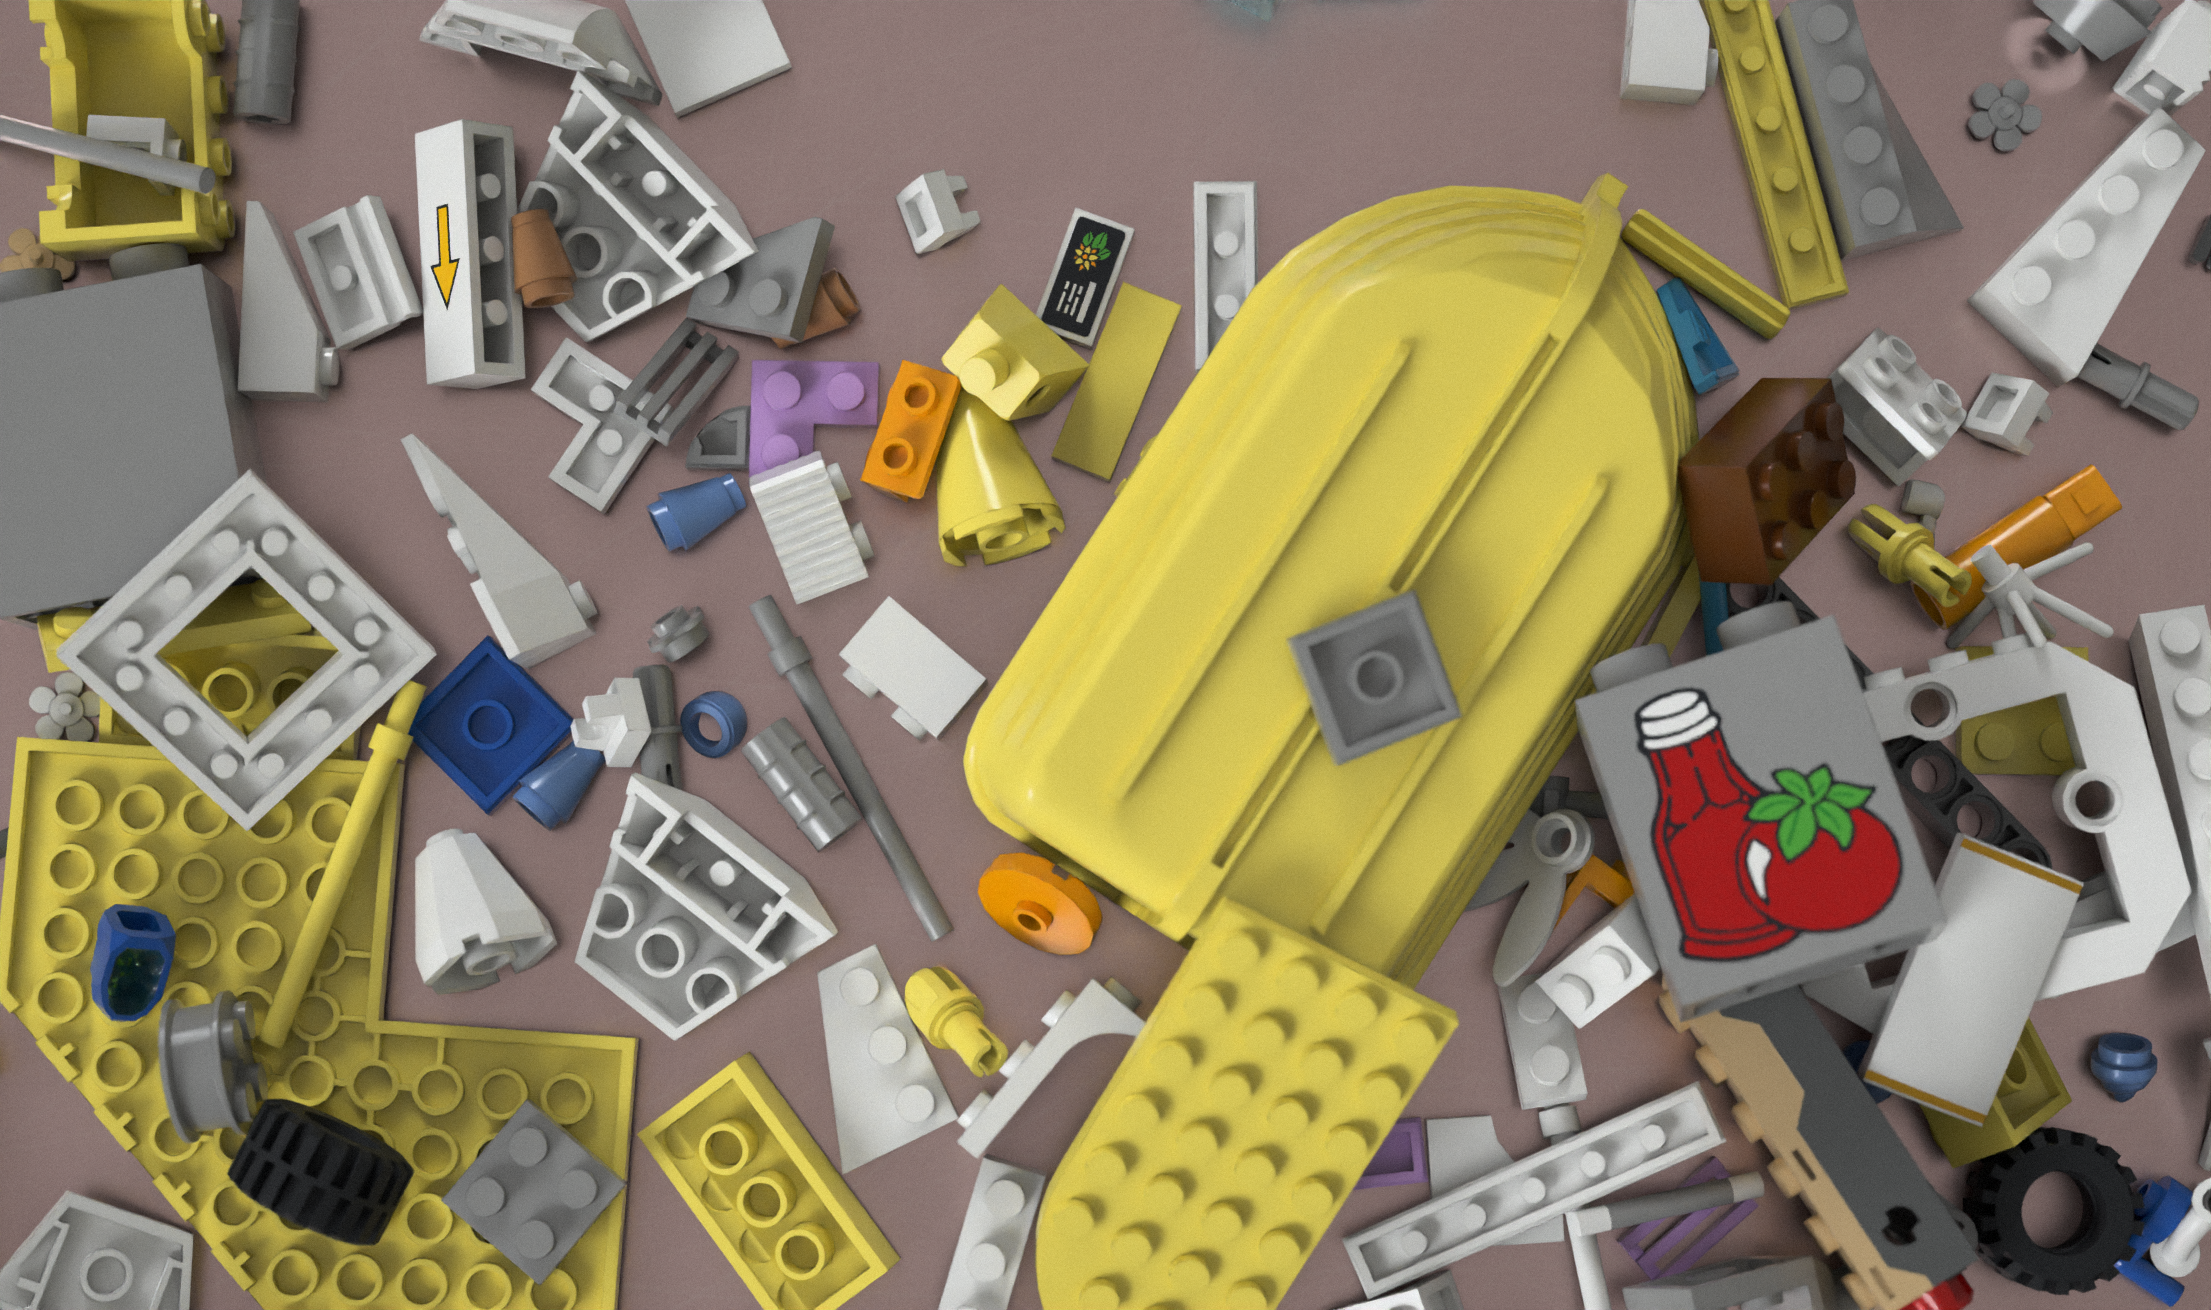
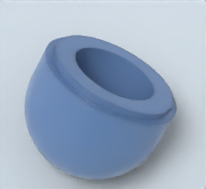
M710 691L699 695L686 704L680 717L682 733L688 744L696 752L709 758H719L729 753L740 744L747 730L748 720L744 707L737 698L722 691ZM702 712L710 714L717 720L722 731L721 740L712 741L706 739L701 734L699 719Z

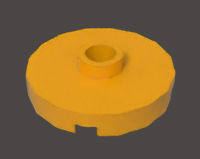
M1019 852L1000 854L996 857L980 878L978 895L984 909L1000 927L1016 939L1038 950L1058 955L1080 954L1091 946L1102 924L1103 915L1096 897L1080 879L1069 874L1065 881L1060 876L1051 872L1055 864L1040 856Z

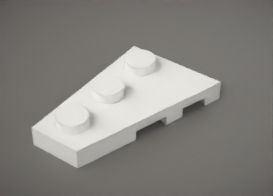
M877 944L817 972L842 1175L959 1118L919 1031L908 1014L905 1002Z

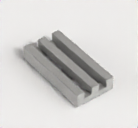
M688 318L684 319L616 401L613 411L665 446H668L732 368L739 351L729 345L724 350L716 346L718 338L708 331L704 336L696 333L695 328L697 324ZM685 346L691 350L644 408L641 411L635 406ZM703 359L711 362L710 368L663 424L654 420Z

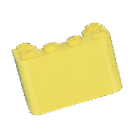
M29 0L30 21L33 24L45 23L44 35L47 47H40V60L50 67L52 128L86 136L88 115L165 118L179 135V139L185 141L187 162L211 168L215 172V184L209 193L204 194L175 186L174 196L160 195L146 178L54 155L55 186H47V199L57 205V208L51 211H39L40 243L66 261L108 259L112 254L124 249L161 243L183 245L186 247L187 253L222 251L225 238L234 237L235 217L231 201L224 200L223 176L231 174L232 158L229 142L226 137L221 138L219 114H226L228 112L226 81L222 75L217 76L216 52H223L225 49V30L221 15L219 13L211 14L206 0Z

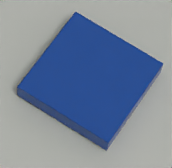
M487 635L420 703L408 734L414 737L413 742L487 815L492 816L521 786L519 780L544 763L572 735L570 725L574 718L521 665L509 660L504 649L491 636Z

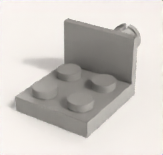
M1812 1255L1739 1256L1622 1288L1626 1310H1728L1727 1307L1737 1305L1741 1306V1310H1860L1840 1278L1850 1273L1846 1266L1842 1265L1841 1268L1831 1270V1266Z

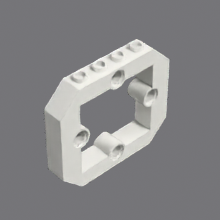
M2027 633L1991 642L1994 654L1974 660H1968L1966 650L1928 659L1930 672L1908 678L1904 677L1902 667L1863 677L1866 689H1863L1862 692L1881 742L1906 735L1926 741L1941 740L1951 735L1961 724L1962 720L2056 695L2075 767L2065 771L2055 782L2052 791L2053 808L2058 818L2068 826L2095 833L2118 917L2063 932L2035 1001L2145 973L2192 891L2135 688L2052 641H2046L2043 647L2035 646ZM1924 689L1935 691L1940 696L1943 704L1941 717L1929 726H1921L1914 720L1911 714L1910 705L1912 699L1918 692ZM2089 781H2096L2105 792V803L2098 814L2084 817L2076 807L2075 796L2077 790L2083 784ZM1861 964L1797 986L1806 996L1874 1034L1898 975L1869 982L1865 964Z

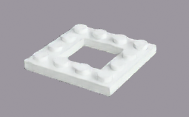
M251 469L56 649L57 657L246 831L252 828L437 655L434 647ZM251 566L339 651L246 736L169 665L158 652Z

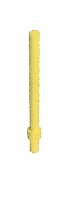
M409 680L397 691L384 725L380 723L376 725L368 745L369 748L374 749L258 1037V1040L266 1044L283 1048L397 760L405 761L414 737L408 733L427 686Z

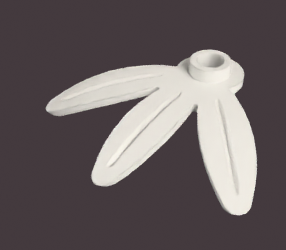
M1528 809L1508 843H1514V847L1503 850L1463 911L1466 912L1493 904L1510 896L1529 883L1508 922L1496 954L1492 970L1494 982L1498 986L1504 987L1514 982L1541 953L1559 917L1566 890V874L1573 873L1582 868L1593 853L1595 845L1593 827L1589 820L1577 811L1558 809L1540 817L1537 813ZM1570 831L1571 842L1568 849L1563 853L1561 839Z

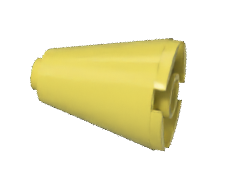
M961 387L936 458L939 548L941 549L944 561L954 566L967 567L964 555L982 554L985 565L998 564L1025 556L1050 544L1052 541L1049 530L1055 527L1062 534L1066 528L1063 512L1013 422L1001 418L978 396L968 393Z

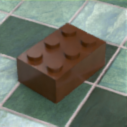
M1761 378L1678 462L1677 478L1701 582L1772 585L1855 494L1856 472L1852 462L1848 461L1843 438L1844 413L1841 405L1836 403L1831 378Z

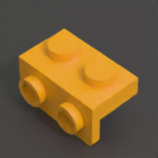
M902 360L896 380L888 393L886 408L876 437L866 456L865 468L860 479L862 482L886 497L908 503L909 497L915 499L923 497L962 387L957 376Z

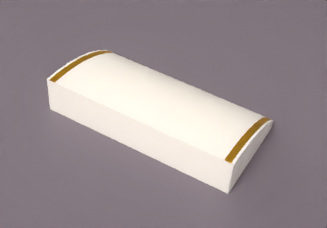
M1957 832L1935 885V890L1947 921L1935 941L1908 950L1857 1075L1867 1083L1982 1127L2084 883Z

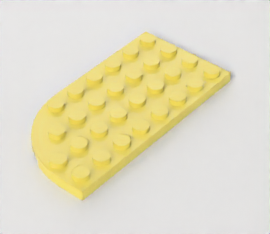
M1223 896L1060 1162L1048 1185L1040 1208L1036 1228V1274L1043 1310H1275L1458 1026L1459 1021L1456 1011Z

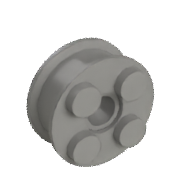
M231 991L219 992L215 997L214 1003L185 1007L178 999L167 1000L161 1010L158 1048L162 1085L172 1123L178 1136L185 1143L197 1142L201 1137L202 1131L231 1127L238 1135L247 1134L256 1117V1103L262 1102L268 1097V1084L264 1066L261 1062L254 1063L250 1039L255 1037V1018L251 1003L248 1000L238 1002Z

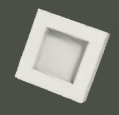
M944 169L924 173L895 196L916 254L938 250L945 243L971 231L981 223L977 211L960 213L954 198L968 188L964 176H946Z
M1992 372L1961 427L1976 439L1991 442L2013 453L2029 456L2034 444L2025 435L2033 421L2048 423L2053 412L2045 400L2050 393L2034 380Z
M614 678L605 695L585 697L582 706L586 719L576 718L570 727L575 747L603 751L607 767H632L652 730L639 678Z

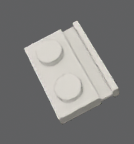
M366 195L360 198L361 202L350 207H342L293 232L337 349L350 350L400 326L401 322L411 317L423 315L421 303L382 199L379 196Z

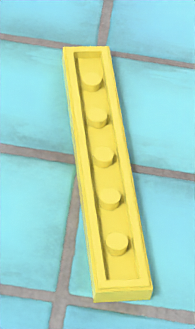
M1699 0L1710 27L1709 39L1712 49L1718 50L1719 76L1782 304L1789 308V310L1844 297L1849 293L1848 285L1769 0Z

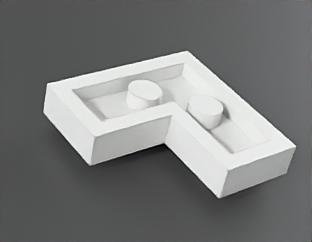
M566 337L531 388L536 395L583 425L548 477L605 515L655 439L613 412L617 399L633 380ZM648 391L635 407L641 411L654 394ZM667 403L654 420L663 424L675 409Z

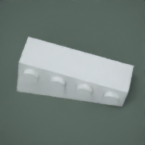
M2159 106L2123 138L1967 299V302L2057 387L2074 379L2082 370L2206 150Z

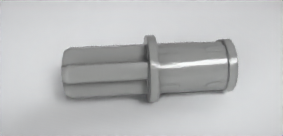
M2096 343L2077 376L2120 399L2119 406L2123 409L2132 405L2177 430H2184L2191 423L2199 407V400L2196 396L2149 372L2151 368L2149 363L2144 361L2139 366Z
M662 664L637 667L633 671V678H639L652 730L639 752L641 775L674 788L683 789L677 732H682L683 730L682 725H675L671 670L667 665Z

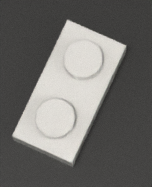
M1543 973L1521 976L1508 986H1498L1522 1110L1586 1100L1588 1094L1573 1022L1535 982Z

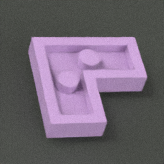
M752 360L749 478L755 474H760L778 465L786 464L789 461L797 460L802 456L815 452L816 427L879 428V362Z

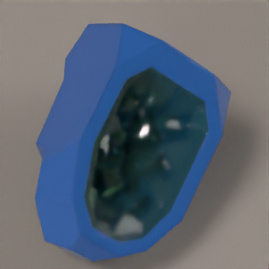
M114 904L103 912L98 923L97 942L90 967L92 975L91 990L93 1001L111 1021H135L147 1015L162 998L173 961L176 934L166 915L145 906Z

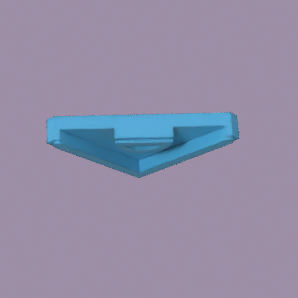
M1675 277L1658 288V295L1698 394L1701 395L1720 388L1739 376L1738 372L1740 370L1683 281L1679 277Z

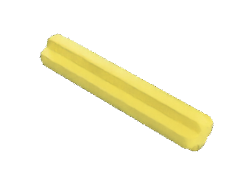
M1639 209L1624 227L1621 234L1624 241L1679 277L1682 281L1767 339L1774 338L1788 321L1791 313L1789 308L1647 210Z

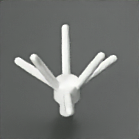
M2085 542L2024 570L2018 563L2007 565L1992 545L1984 546L1971 557V562L1986 580L1981 589L1986 597L1947 639V646L1951 649L1957 648L1984 618L1996 608L2003 639L2016 635L2013 615L2016 614L2034 645L2043 647L2046 644V638L2053 639L2057 632L2047 618L2032 603L2033 601L2102 637L2110 638L2114 633L2110 625L2036 587L2032 580L2091 554L2094 546L2089 542Z

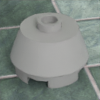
M2156 0L2033 1L2034 5L2053 20L2045 31L2073 54L2084 45L2103 62L2151 34L2152 32L2147 28L2163 9Z

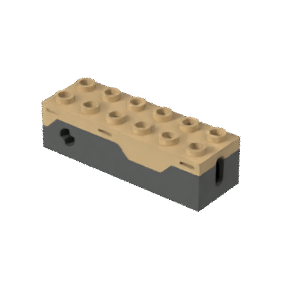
M1663 975L1662 988L1665 992L1659 995L1661 1000L1658 1001L1661 1008L1679 1034L1690 1029L1701 1046V1048L1695 1051L1696 1055L1694 1057L1715 1089L1725 1083L1737 1100L1738 1104L1733 1106V1110L1730 1112L1749 1142L1753 1144L1762 1138L1775 1158L1774 1161L1769 1163L1767 1169L1788 1200L1798 1194L1812 1214V1217L1803 1223L1822 1253L1826 1256L1836 1251L1850 1272L1840 1278L1857 1307L1860 1310H1961L1973 1301L1974 1290L1962 1272L1967 1269V1266L1980 1258L1799 987L1796 985L1680 1023ZM1888 1210H1896L1903 1213L1910 1222L1911 1226L1903 1232L1907 1240L1904 1246H1896L1883 1236L1881 1230L1889 1224L1888 1218L1885 1215Z

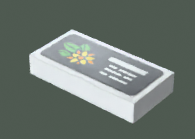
M1075 207L1036 316L1061 339L1092 350L1135 234L1134 228Z

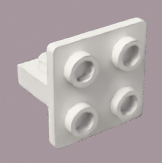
M1876 328L1827 377L1832 379L1836 403H1839L1843 409V433L1898 487L1927 460H1932L1943 449L1968 415L1961 407L1960 397L1950 385L1940 379L1933 380L1916 363L1914 352L1902 339L1895 335H1887L1880 328Z

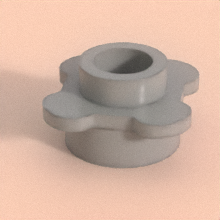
M680 605L655 621L651 626L655 634L647 641L651 652L656 653L660 651L666 661L670 663L683 657L700 645L710 634L701 622L705 617L700 607L696 606L686 612L684 607Z

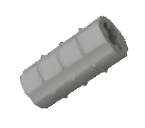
M242 0L241 18L238 20L240 24L239 48L235 51L238 56L236 81L233 82L235 86L233 116L237 117V119L260 124L279 125L291 122L292 96L296 92L293 88L295 63L298 62L296 58L297 32L301 30L298 26L300 0Z
M785 717L768 726L741 749L742 754L758 773V779H762L778 799V804L785 808L797 824V829L804 833L818 853L833 844L862 820L861 815L845 796V791L838 787L826 771V765H821L806 745V740H802Z

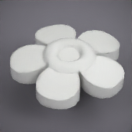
M61 673L56 678L55 689L58 695L53 690L43 686L36 688L31 693L29 698L31 709L40 714H50L39 719L35 725L36 733L41 739L59 740L63 735L65 727L66 735L70 741L88 742L94 736L93 725L83 716L90 718L99 716L100 696L95 691H87L78 698L83 690V680L75 673Z

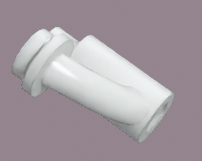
M2211 1178L2202 1181L2195 1188L2192 1195L2193 1207L2176 1229L2164 1241L2158 1244L2153 1243L2150 1247V1256L2153 1264L2160 1272L2167 1276H2186L2193 1272L2200 1262L2201 1250L2199 1242L2211 1230Z

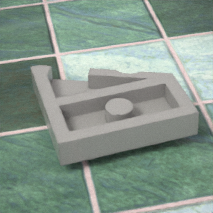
M813 217L754 238L753 241L759 252L694 286L686 317L698 324L802 343L835 225L823 218Z

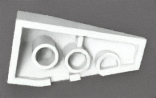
M413 434L402 438L401 442L430 502L441 518L447 516L452 527L447 529V537L454 552L461 558L471 574L477 572L480 578L470 585L508 659L527 669H531L597 634L589 618L598 614L583 583L578 580L570 584L566 576L423 441Z

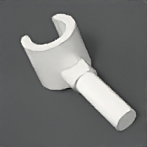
M1911 479L1907 482L1904 490L1901 510L1902 512L1920 516L1919 524L1933 533L1935 550L1936 520L1939 518L1945 503L1944 492L1936 484Z

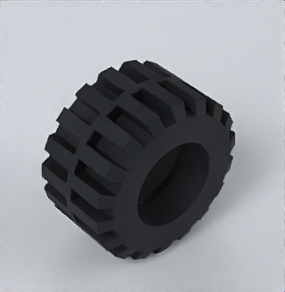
M266 1099L227 1174L246 1196L295 1224L347 1244L376 1245L379 1243L414 1174V1169L398 1151L372 1135L336 1117L291 1100Z
M2039 1127L2015 1147L1979 1159L1984 1163L1979 1173L1970 1171L1966 1184L1974 1186L1972 1198H1963V1212L1971 1214L1978 1233V1243L1981 1248L1977 1253L1985 1263L1994 1265L1998 1269L1996 1271L1998 1274L2008 1280L2040 1292L2046 1291L2054 1295H2069V1290H2076L2085 1293L2097 1289L2094 1281L2098 1279L2110 1282L2120 1273L2114 1266L2118 1260L2130 1262L2136 1252V1249L2128 1245L2131 1234L2142 1236L2144 1222L2134 1220V1209L2144 1208L2143 1196L2141 1193L2132 1191L2130 1184L2135 1182L2137 1178L2130 1167L2122 1166L2118 1163L2121 1155L2112 1147L2097 1143V1138L2085 1133L2054 1127ZM2053 1171H2060L2072 1178L2081 1193L2083 1201L2082 1218L2077 1230L2067 1241L2052 1248H2043L2036 1245L2025 1230L2022 1220L2023 1200L2030 1186L2038 1178Z

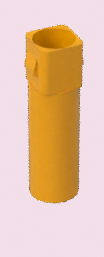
M2090 464L2045 495L2034 497L1945 556L1953 564L1969 572L1972 577L1971 586L1965 596L1950 585L1949 591L1960 600L1957 604L1951 607H1944L1937 602L1935 597L1910 580L1912 591L1929 618L1942 630H1947L1968 616L1986 597L1981 590L1986 580L1971 562V557L1984 546L1992 545L2007 565L2018 563L2024 570L2066 551L2073 546L2074 540L2121 510L2122 505L2097 468Z

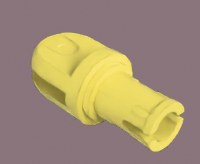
M1877 504L1866 505L1861 509L1862 514L1882 535L1889 539L1887 541L1857 519L1850 521L1848 525L1849 535L1861 549L1878 562L1880 574L1892 583L1899 584L1911 580L1935 597L1937 602L1944 607H1951L1960 601L1956 595L1949 591L1950 585L1964 596L1968 592L1972 581L1971 574L1935 551L1933 533L1921 524H1905Z
M945 967L923 968L912 973L905 986L906 1009L912 1021L924 1033L930 1043L939 1049L955 1050L970 1068L971 1072L978 1077H983L984 1071L987 1076L996 1073L1004 1065L1008 1056V1050L1006 1045L983 1024L984 1007L977 996L954 973Z

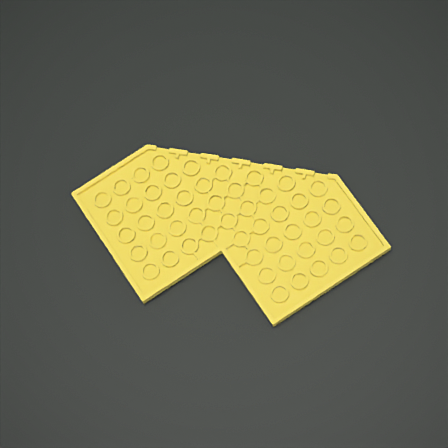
M17 737L0 914V1002L9 1013H14L37 1040L35 1044L68 1083L72 1082L95 1109L93 1113L125 1151H130L154 1179L152 1183L184 1221H189L212 1248L211 1253L243 1291L247 1290L263 1310H617L627 1185L541 1285L537 1284L441 1201L522 1104L529 1099L627 1182L639 1038L383 1020L405 764L396 763L283 1048H278L258 1040V1037L369 761L325 758L252 828L246 831L155 746ZM114 904L145 906L167 916L176 934L173 961L163 996L147 1015L135 1021H111L101 1012L92 999L90 967L97 942L98 923L103 912ZM127 948L115 960L123 970L137 966L142 951ZM111 978L109 979V983H108V995H109V997H110V995H111V993H112V979H111ZM221 991H231L238 1002L248 1000L251 1003L255 1018V1037L250 1039L254 1063L261 1062L264 1066L268 1084L267 1099L291 1100L327 1113L386 1143L407 1160L414 1169V1174L378 1244L351 1245L328 1238L279 1216L241 1192L227 1173L247 1134L238 1135L231 1127L202 1131L200 1139L195 1143H185L181 1140L174 1128L166 1104L159 1062V1019L162 1007L167 1000L178 999L185 1007L214 1003L216 995ZM264 1101L256 1103V1116Z

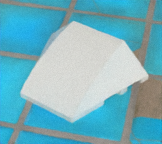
M446 0L424 26L419 39L422 42L477 57L480 55L482 46L577 72L578 70H583L617 95L656 106L660 105L663 95L618 15L609 8L580 0Z
M578 70L570 88L573 90V94L559 125H554L547 140L550 143L549 149L535 181H530L517 209V214L534 209L548 210L550 220L553 222L578 278L572 284L575 296L569 301L551 307L585 342H591L759 252L735 204L649 116L583 70Z
M635 772L631 774L625 793L628 795L619 827L614 831L609 847L612 850L601 886L596 889L574 962L676 1041L771 976L776 975L815 947L835 936L838 931L806 879L708 801Z

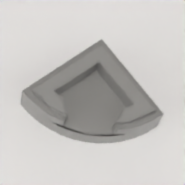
M751 406L727 409L707 423L690 444L685 468L687 470L749 471Z

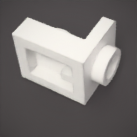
M88 115L87 137L187 162L185 141L179 139V135L165 118ZM148 179L160 195L174 196L175 186Z

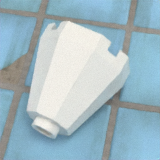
M449 829L437 833L427 840V847L415 858L416 963L423 982L428 987L432 985L435 993L444 995L486 988L500 981L496 972L497 969L511 963L516 975L532 968L557 945L549 920L476 833L464 834L461 829Z

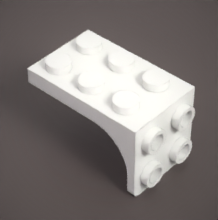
M1112 976L1104 986L1093 978L1077 998L1066 990L1041 1019L1051 1029L1038 1045L1034 1047L1025 1039L999 1070L1008 1080L993 1097L983 1089L957 1120L966 1129L957 1142L975 1158H978L1061 1057L1080 1041L1105 1033H1121L1138 1037L1146 1024V1021L1134 1012L1141 1001Z

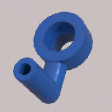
M2167 1175L2158 1182L2148 1179L2136 1191L2142 1194L2144 1208L2134 1209V1220L2144 1222L2142 1236L2131 1234L2128 1245L2136 1249L2135 1254L2130 1262L2119 1259L2114 1266L2122 1275L2169 1307H2172L2182 1296L2185 1286L2174 1278L2160 1272L2155 1265L2142 1257L2153 1243L2158 1244L2164 1241L2176 1229L2192 1201L2193 1192Z

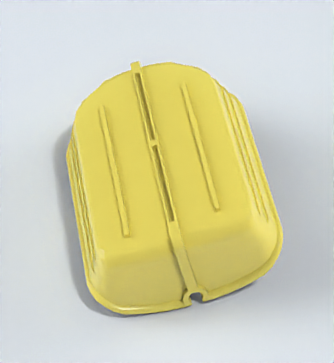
M1607 172L1597 177L1582 202L1577 203L1555 194L1508 187L1449 185L1392 197L1341 218L1291 249L1251 290L1159 434L1147 441L1140 452L1141 458L1128 478H1124L1114 492L1117 498L980 708L967 738L963 764L967 784L974 803L987 820L1072 876H1076L1083 883L1188 951L1193 947L1224 896L1414 990L1577 734L1575 700L1597 693L1590 669L1611 656L1631 649L1678 575L1691 538L1677 478V466L1684 455L1699 441L1696 401L1687 367L1667 315L1651 283L1620 237L1622 218L1621 212L1617 207L1628 186ZM1409 590H1415L1463 717L1339 766L1333 765L1286 638Z

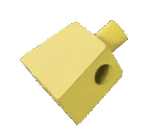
M1000 284L941 358L943 364L959 378L962 387L968 393L978 396L997 415L1007 421L1050 412L1089 367V364L1003 284Z

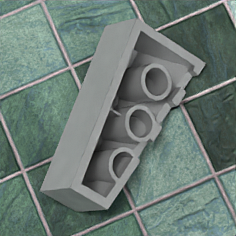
M1798 0L1788 3L1775 20V25L1840 260L1843 261L1964 229L1870 63L1853 0Z

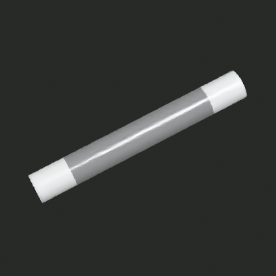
M1754 1171L1573 1211L1572 1224L1576 1235L1583 1237L1763 1197L1764 1184L1759 1172Z

